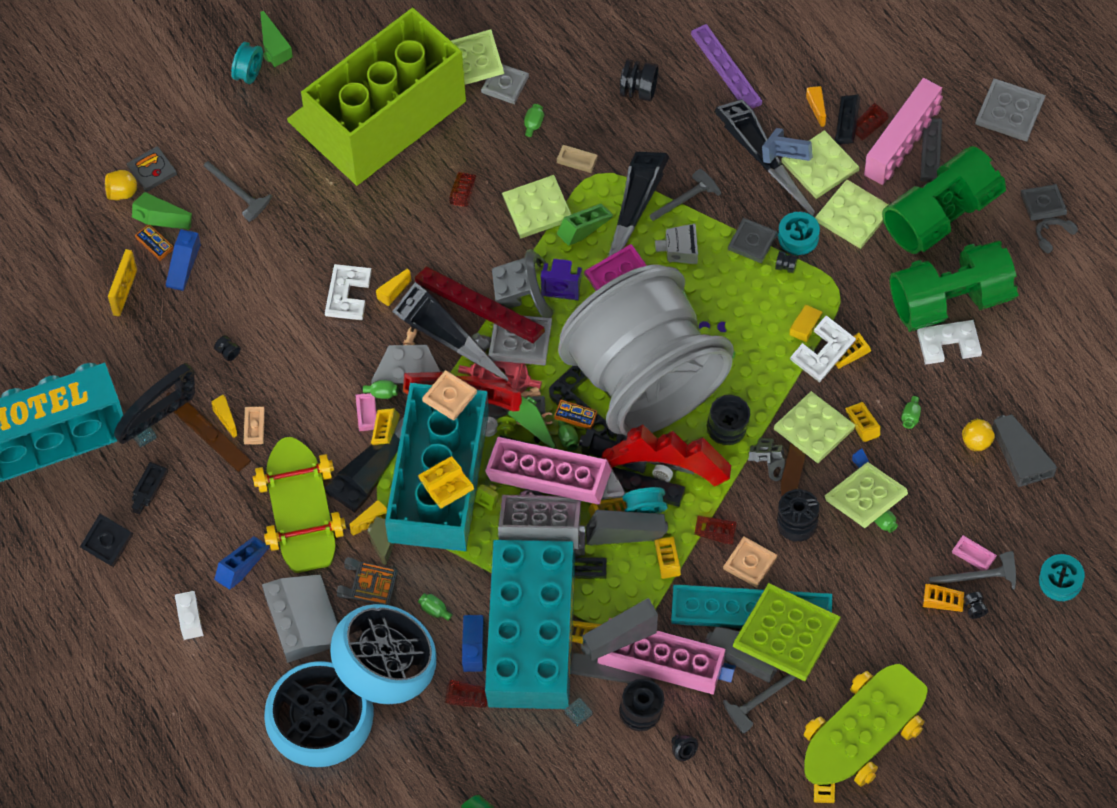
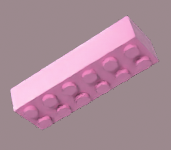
M925 78L920 81L867 154L864 176L881 185H884L887 180H891L895 168L901 166L905 154H909L913 148V143L915 141L918 142L921 138L923 128L927 129L931 124V118L934 115H938L941 109L940 102L943 98L941 95L942 87Z
M497 437L485 472L492 482L600 505L611 468L606 459Z
M657 631L654 635L598 658V663L714 695L724 663L725 649Z

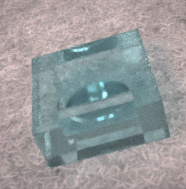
M149 427L133 439L141 448L155 440L156 434Z
M578 698L564 709V713L577 727L593 715L591 709L581 698Z

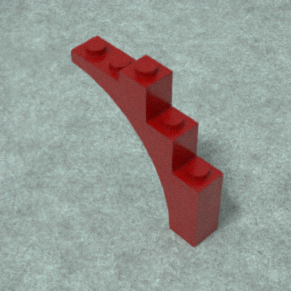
M443 372L404 373L403 392L408 394L410 383L433 385ZM456 376L477 390L487 391L489 404L497 405L510 411L520 410V405L522 404L521 392L514 389L512 383L504 379L482 380L477 376Z
M643 424L637 428H632L627 434V440H623L616 446L602 452V459L608 460L611 468L631 462H663L690 470L705 478L714 487L729 480L732 465L703 437L687 445L674 431L657 438Z

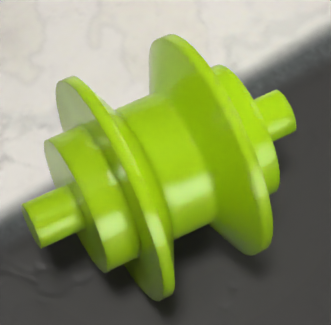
M508 414L498 418L497 422L500 424L496 428L498 432L504 434L503 436L515 433L516 429L514 426L517 423L515 419Z

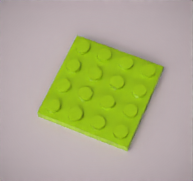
M768 583L735 639L733 647L806 681L837 627L840 616Z

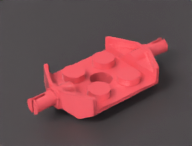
M493 361L505 373L509 380L508 382L512 383V387L523 393L527 387L541 388L542 381L531 379L528 375L526 364ZM476 363L471 365V367L460 365L458 373L477 376L482 380L502 379Z

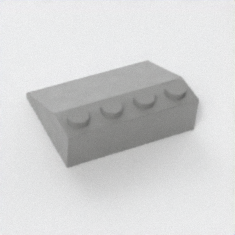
M503 495L498 525L499 540L573 541L574 549H578L581 501L561 496Z
M321 575L281 578L262 584L287 663L331 649L332 636L338 624Z

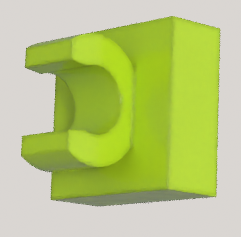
M482 484L478 488L475 502L492 511L496 507L499 494L496 492L498 487L490 484L489 487Z

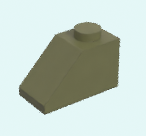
M376 517L374 523L369 525L368 534H370L371 543L382 564L386 565L395 543L388 542L385 519Z

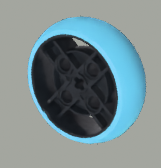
M366 605L347 614L334 630L330 649L332 664L341 681L360 697L380 704H397L416 697L430 684L436 669V648L425 626L408 612L390 605ZM362 630V634L358 637L357 641L350 642L349 635ZM417 665L418 674L406 678L405 674L411 666Z
M309 662L289 670L273 686L265 705V727L274 746L289 760L309 767L332 766L351 757L365 743L373 724L374 707L372 701L355 694L341 681L332 662ZM313 682H331L329 686L317 684L306 688L302 687ZM352 695L355 696L359 704V717L355 726L348 722L349 706L347 700ZM330 697H336V698H337V699H336L335 701H333V702L328 701V699H329ZM302 700L308 701L305 705L299 704ZM284 702L290 706L289 721L291 728L285 734L279 724V713ZM334 723L339 724L337 728L330 727ZM305 726L311 727L308 731L301 730ZM332 740L336 741V743L324 747L307 746L309 743L322 744Z

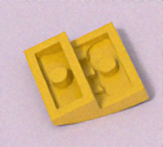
M452 456L418 475L423 486L440 509L474 490L473 484L465 476L461 466Z

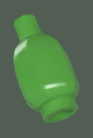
M533 104L526 112L524 124L527 128L525 135L528 137H532L534 130H537L542 124L544 112L541 105Z
M379 380L373 382L371 386L363 385V393H371L375 398L391 399L393 396H398V385L389 380Z
M917 396L911 398V402L905 405L902 412L901 420L903 426L908 429L913 428L920 418L921 407L918 404L919 398Z
M559 420L558 436L562 446L567 448L568 451L576 450L579 442L576 430L572 425Z
M887 510L874 520L882 530L889 533L898 527L896 517L890 510Z
M424 593L418 601L421 609L435 618L443 617L449 621L453 615L446 610L445 604L432 594L427 595Z

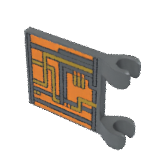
M347 557L344 562L345 569L357 570L352 589L342 585L338 586L337 597L389 605L398 570L359 562Z

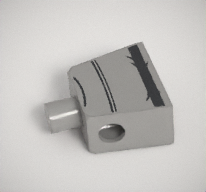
M696 224L667 229L666 240H655L656 252L667 251V261L698 264Z

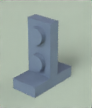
M776 128L762 146L763 162L771 163L776 156L807 161L813 158L811 141L785 138L784 131L781 128Z

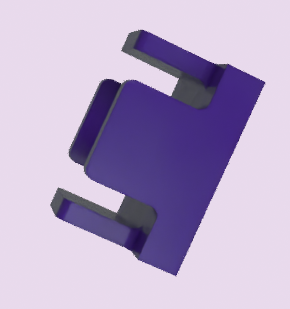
M553 259L552 269L548 271V263H544L543 270L541 271L542 295L579 301L582 268H577V274H571L572 261Z

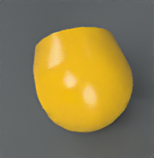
M118 170L106 174L105 191L108 200L128 199L135 194L137 181L130 172Z
M984 419L971 420L962 431L965 445L973 451L987 449L995 438L990 423Z

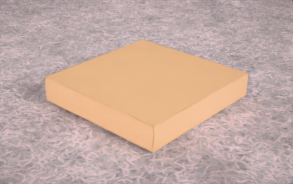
M445 370L423 396L422 401L454 421L477 394V389Z
M743 536L723 566V569L758 588L778 555Z

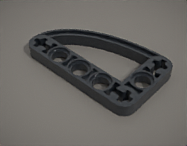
M184 363L149 388L122 416L115 428L114 437L121 444H124L189 402L195 395L194 369L188 363ZM175 384L174 392L146 409L156 398Z
M572 366L550 386V399L556 405H559L563 397V401H574L577 405L590 408L573 393L588 378L578 366ZM568 377H574L576 379V382L574 384H568L566 382V379ZM554 391H556V392L561 391V395L558 394V393H557L556 395H554ZM597 414L591 429L595 431V435L598 434L608 439L616 437V442L619 443L623 441L625 435L612 432L608 428L606 420ZM602 424L605 428L602 431H596L594 426Z

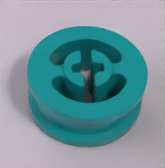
M243 42L239 46L231 69V75L234 80L242 79L246 84L254 82L263 60V49L261 46L252 47L248 42Z
M793 212L786 215L779 224L778 241L780 246L786 252L794 255H804L812 252L819 242V223L812 215L805 212Z
M649 487L625 493L622 496L627 506L624 512L658 514L668 508L667 503L663 501L665 490L658 487Z
M1057 554L1049 557L1043 563L1039 575L1041 590L1047 597L1056 601H1068L1075 598L1080 593L1084 582L1085 572L1083 566L1070 555ZM1062 568H1065L1066 572L1060 588L1057 585Z

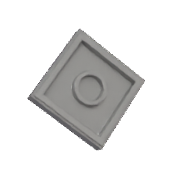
M502 64L504 74L487 78L481 93L515 104L529 78V73Z

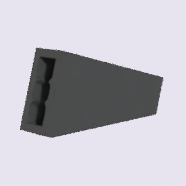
M1012 414L1008 416L1001 415L994 420L993 432L1018 487L1055 476L1057 469L1055 463Z
M596 510L585 527L587 545L654 541L655 539H661L667 533L668 523L665 521L664 514Z
M650 599L643 600L584 634L583 644H581L583 653L588 655L591 661L656 634L658 613Z
M716 627L713 633H708L705 643L724 648L725 661L768 683L772 681L778 668L733 647L739 631Z

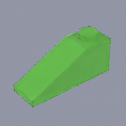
M262 11L260 13L265 51L263 55L268 63L271 62L276 67L293 58L292 49L266 13Z
M146 192L133 202L132 218L147 225L188 230L191 228L192 213Z
M598 204L564 217L557 235L568 245L575 244L609 221L613 214L602 204Z
M522 396L520 410L509 411L507 414L550 448L557 449L539 408L535 406L537 402L530 396H527V398Z

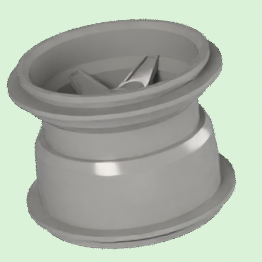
M648 265L613 279L589 296L571 314L562 328L558 347L559 356L564 363L578 366L595 387L609 393L611 400L606 415V424L614 433L627 436L632 428H637L642 424L653 433L671 425L710 397L725 380L732 367L734 348L729 339L723 336L700 334L698 331L696 313L683 293L685 287L684 276L676 268L663 265Z

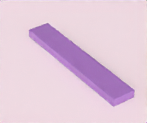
M705 24L692 30V37L737 100L743 99L751 109L762 105V100L708 25Z

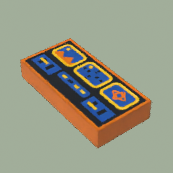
M147 225L135 235L136 239L159 261L174 250V247L151 225Z
M560 400L554 419L586 429H592L597 411Z

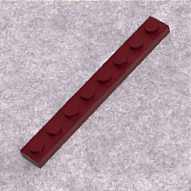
M427 266L414 277L417 284L533 344L545 333V328L542 325Z

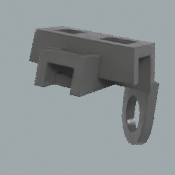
M759 438L758 445H751L748 461H767L769 478L773 481H779L782 479L785 468L783 445H774L773 438ZM780 467V474L774 477V470Z

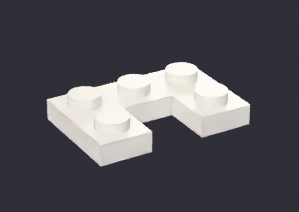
M334 264L325 316L363 320L365 300L349 299L348 295L350 286L369 288L371 268Z
M825 316L814 329L817 335L828 342L817 355L802 343L790 357L791 361L819 383L856 340L855 337L828 316Z
M974 320L929 326L917 330L925 365L944 362L945 357L941 345L959 343L962 359L978 357L982 354Z

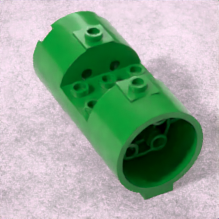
M970 146L965 148L936 170V179L927 183L923 188L912 187L886 206L882 211V218L886 229L895 242L909 253L925 252L951 232L950 223L963 213H972L975 210L980 211L1006 192L1005 178L1001 176L999 170H994L990 164L992 159L977 147Z
M998 240L985 245L975 246V244L965 246L964 250L960 253V269L954 274L950 271L941 274L939 277L934 266L929 261L922 262V260L911 263L909 268L891 273L890 290L893 303L899 318L908 328V331L912 332L944 322L948 318L946 300L968 293L972 301L978 305L979 311L1015 300L1019 296L1017 285H1014V278L1017 275L1007 248L1003 249L1001 247L1002 242Z

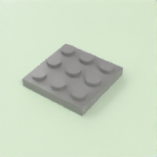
M993 79L975 125L1027 142L1046 95Z
M524 316L545 328V333L534 344L494 324L489 358L492 361L546 365L552 318Z

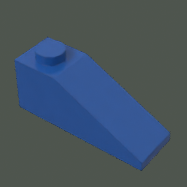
M180 229L174 245L166 287L184 291L201 246L198 233Z
M253 536L218 563L214 580L230 590L244 579L269 549V545Z
M463 615V672H483V615Z

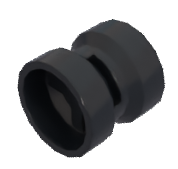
M779 251L775 269L780 271L785 269L787 272L794 274L798 255H786L785 252Z
M227 335L220 337L214 345V349L218 353H222L227 361L234 360L241 350L240 346L232 343L231 338Z
M981 592L970 593L963 598L971 619L983 617L988 613L987 606L983 603L984 597Z

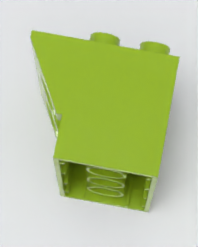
M412 7L302 90L303 106L288 117L287 121L358 186L466 102L462 51Z

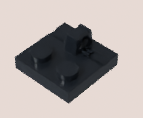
M99 514L80 548L114 567L134 533L106 516Z

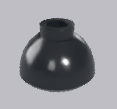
M678 734L671 740L672 753L678 761L689 760L698 749V740L691 735Z

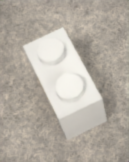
M195 591L175 594L183 639L204 636Z

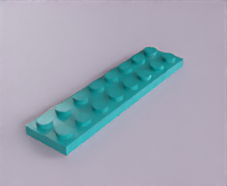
M673 585L671 624L742 628L764 590ZM787 591L832 613V594Z

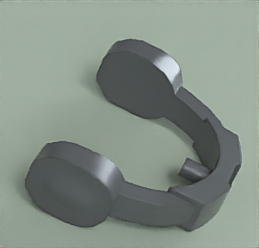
M1050 217L1045 218L1036 227V233L1040 248L1046 253L1053 251L1050 242L1041 235L1043 228L1048 230V225L1058 224L1074 235L1078 232V228L1072 221Z

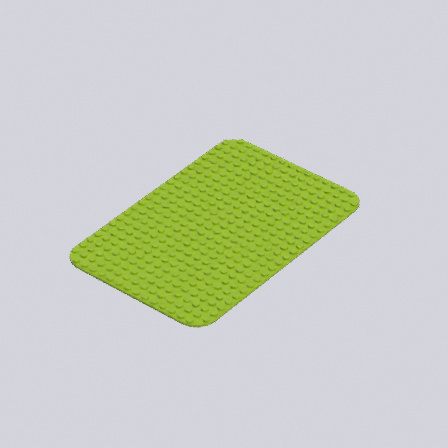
M615 173L595 174L584 179L566 201L571 215L602 204L613 214L609 221L582 241L572 245H568L557 235L560 225L546 230L534 248V251L548 263V271L552 269L553 259L572 261L571 274H577V268H582L579 301L543 296L546 303L553 310L546 365L526 364L528 375L531 379L542 381L539 390L541 396L545 398L546 413L553 414L552 416L546 415L544 419L546 422H553L552 424H547L548 429L556 443L557 449L563 451L568 450L562 446L558 436L559 420L554 419L558 405L550 399L549 388L572 367V365L564 363L558 353L562 328L571 314L589 296L596 292L584 275V271L608 258L627 180V177ZM655 191L624 248L632 244L647 266L663 265L679 270L684 276V292L696 313L698 326L702 321L710 324V329L702 327L699 330L697 328L700 334L726 337L732 343L735 351L730 372L710 397L678 421L653 432L659 438L663 434L674 431L687 445L703 437L732 465L730 479L715 487L696 473L693 475L671 469L673 476L669 482L684 486L685 492L680 507L667 504L668 508L658 514H664L665 521L668 523L667 533L662 538L674 536L681 570L749 459L751 445L758 444L759 438H762L802 373L803 369L791 361L790 357L802 343L814 352L822 340L814 330L807 343L790 336L791 326L805 305L823 312L817 325L825 316L834 320L841 300L839 288L834 280L822 270L798 259L794 274L787 272L785 269L781 271L776 270L775 265L780 250L772 246L762 263L729 251L728 246L737 230L684 204H680L655 221H652L650 214L673 201V199ZM696 224L698 264L667 261V251L656 252L655 240H666L667 229ZM535 263L537 282L541 291V271L544 265L541 263L542 267H539ZM531 294L521 297L522 305L510 309L522 316L542 317ZM486 320L477 333L492 338L494 323ZM720 322H726V332L718 330L717 326ZM490 347L485 351L486 355H489ZM461 356L450 373L454 376H469L458 373L459 366L471 367L475 362ZM568 377L566 379V382L568 384H574L576 382V379L574 377ZM586 379L573 393L606 420L611 399L605 391L595 387L589 379ZM527 387V389H526L525 391H528V392H529L530 389L533 388V387H529V388ZM554 391V395H556L557 393L561 395V391ZM723 395L738 396L750 408V419L745 436L734 445L718 444L710 438L707 432L706 424L711 405L717 398ZM517 423L514 426L516 429L515 433L506 436L527 443L549 447L542 440L539 444L535 443V435ZM569 424L576 430L580 442L581 436L585 435L587 430L583 427ZM602 424L594 426L596 431H602L605 428ZM498 431L493 436H485L476 489L477 496L478 488L482 484L487 487L490 484L497 486L496 492L499 494L496 507L491 511L474 502L467 550H448L492 573L493 540H499L498 525L502 496L520 495V492L526 490L520 487L492 482L485 472L497 437L504 435ZM579 442L576 450L568 452L582 454ZM397 454L377 485V501L379 500L386 508H388ZM589 454V456H591V457L600 458V457L595 456V455H593V454ZM647 463L643 474L621 465L615 466L616 468L655 478L652 474L656 466L655 464ZM539 492V493H541L543 496H556V495H552V494H547V493ZM581 501L580 526L586 527L591 519L588 511L591 505L589 502ZM620 503L619 505L621 507V510L623 511V505L622 503ZM585 528V555H580L579 558H607L606 579L575 578L573 616L584 622L603 624L609 618L616 617L647 598L650 599L656 610L676 577L661 578L655 542L587 545ZM671 546L660 547V549L669 548ZM575 563V566L586 565V563ZM592 570V571H582V572H602V571H593V570Z

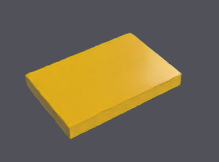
M125 249L108 294L112 313L114 316L119 317L137 273L133 252Z

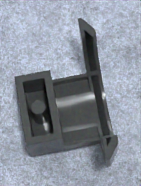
M529 249L525 253V258L492 268L497 303L511 309L522 305V296L531 294L543 318L552 317L553 310L546 303L537 282L535 263L539 267H542L541 263L543 265L546 263L538 253Z

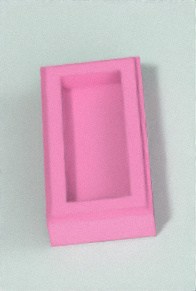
M371 393L356 395L359 431L374 430L377 415L375 397Z
M964 535L952 550L953 554L980 570H988L997 556Z

